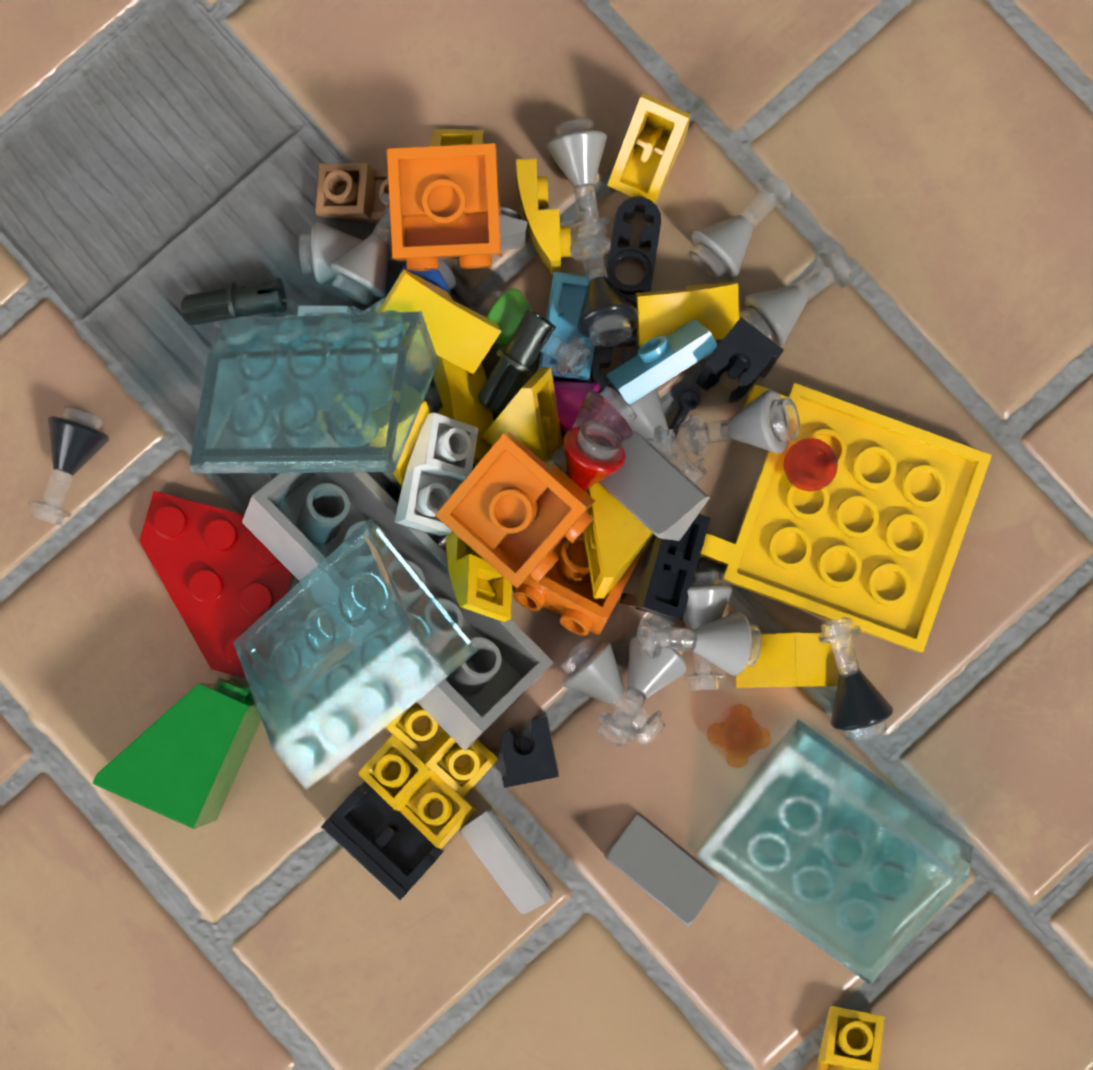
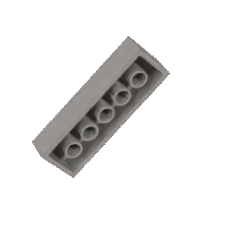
M328 435L251 496L242 523L457 744L466 751L554 662L512 619L502 622L459 606L450 580L447 553L426 532L395 523L398 504Z

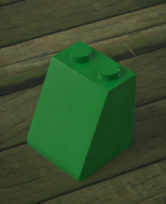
M218 678L216 684L198 683L96 774L92 784L191 829L216 821L268 704L255 699L259 690L232 678H229V680Z

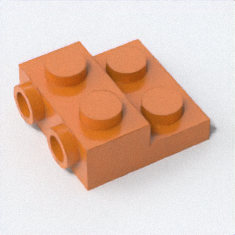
M495 143L387 149L392 258L397 262L406 261L407 271H430L439 269L438 260L459 259L460 268L477 269L492 267L491 257H503L497 146Z
M507 431L503 433L435 516L514 587L518 588L529 577L538 583L554 566L559 558L551 551L564 537L573 543L589 526L594 518L586 511L595 500L556 465L549 467L511 432Z
M582 532L573 543L564 537L551 551L559 560L538 583L529 577L518 588L512 585V590L514 591L513 598L519 605L528 610L540 611L543 606L560 615L561 625L576 635L586 636L589 632L600 636L641 555L605 598L594 599L584 534Z

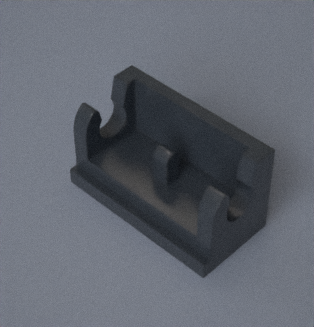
M740 317L704 363L696 384L707 392L719 382L721 375L728 373L730 379L738 378V388L731 392L728 402H737L746 395L760 376L765 379L784 349Z
M698 514L680 541L661 539L653 534L637 595L622 593L619 604L635 607L636 610L645 613L683 620L689 598L687 591L693 584L710 517Z
M548 715L533 717L531 736L535 741L533 749L528 737L520 739L521 749L518 748L516 745L517 735L513 728H509L503 734L501 746L506 772L502 776L504 788L559 777Z
M365 781L348 796L321 826L323 830L399 900L408 893L444 852L443 849L435 847L400 811L394 810Z

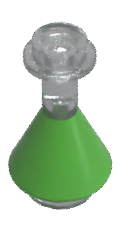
M512 288L505 292L495 290L485 298L479 308L478 313L497 323L501 330L493 345H507L518 328L526 310L533 311L519 289ZM551 334L541 349V352L558 361L556 371L561 376L567 374L577 376L584 369L590 356L589 348L585 347V342L580 337H575L568 343L558 336Z

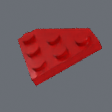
M153 491L139 542L210 669L265 683L277 642L275 635L280 631L295 576L242 523L243 514Z

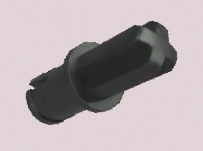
M280 278L237 286L235 282H229L226 285V289L186 295L183 297V301H181V311L184 321L191 326L232 319L237 324L243 322L244 317L272 312H285L287 310L286 301L282 302L281 299L284 300L287 297Z
M529 309L524 313L525 315L520 321L518 328L505 348H499L496 352L500 359L478 394L479 402L493 412L501 413L506 408L525 374L532 375L535 369L532 365L544 344L556 329L552 322Z

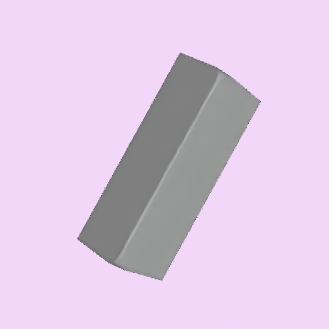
M635 432L621 444L626 456L623 467L599 483L658 538L680 541L710 497L640 433Z
M488 807L462 827L461 835L521 914H526L552 899L553 888L493 808L490 809Z
M637 813L604 853L606 860L688 927L697 917L720 882Z

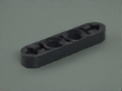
M631 197L618 207L606 277L635 308V293L651 292L661 227V213L657 205L644 197ZM634 212H643L644 221L652 223V226L643 227L639 248H618V243L629 246L631 224L623 222V220L632 219ZM649 247L650 252H646L640 248ZM628 259L638 261L645 270V276L641 282L635 285L621 283L615 274V269L620 262ZM637 327L628 335L596 339L591 376L592 382L600 384L599 392L602 395L620 397L612 385L608 384L606 374L600 373V368H609L613 347L603 349V342L616 347H635L634 353L623 349L622 365L638 355Z

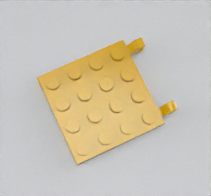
M793 383L788 396L779 394L787 407L790 419L791 432L787 448L779 454L767 451L735 542L731 543L706 533L700 558L726 565L721 578L724 582L916 653H923L992 455ZM754 384L753 389L748 394L744 408L770 389Z

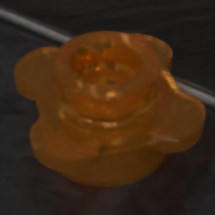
M743 704L734 705L730 709V715L720 724L714 723L710 725L707 731L709 742L720 746L726 754L727 763L734 768L744 767L748 762L749 756L753 755L758 749L767 748L771 741L769 730L760 727L752 719L751 709ZM735 732H743V740L736 741L734 738Z

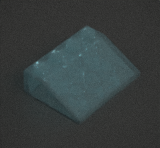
M385 311L367 314L335 313L332 315L316 316L285 315L283 317L266 318L243 316L227 319L208 353L189 465L192 472H395L439 362L422 311Z
M371 519L357 529L233 642L270 744L306 790L478 651Z
M797 719L753 775L701 847L697 857L870 985L969 879L973 846Z

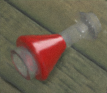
M587 421L582 426L570 429L564 436L563 443L567 476L585 492L621 469L625 464L626 456L621 446V436L614 428L605 423Z

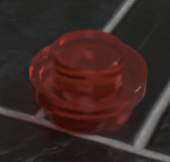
M807 438L796 442L787 451L783 462L784 473L788 481L795 488L806 492L819 491L828 486L833 481L838 468L837 457L833 449L824 441L815 438Z

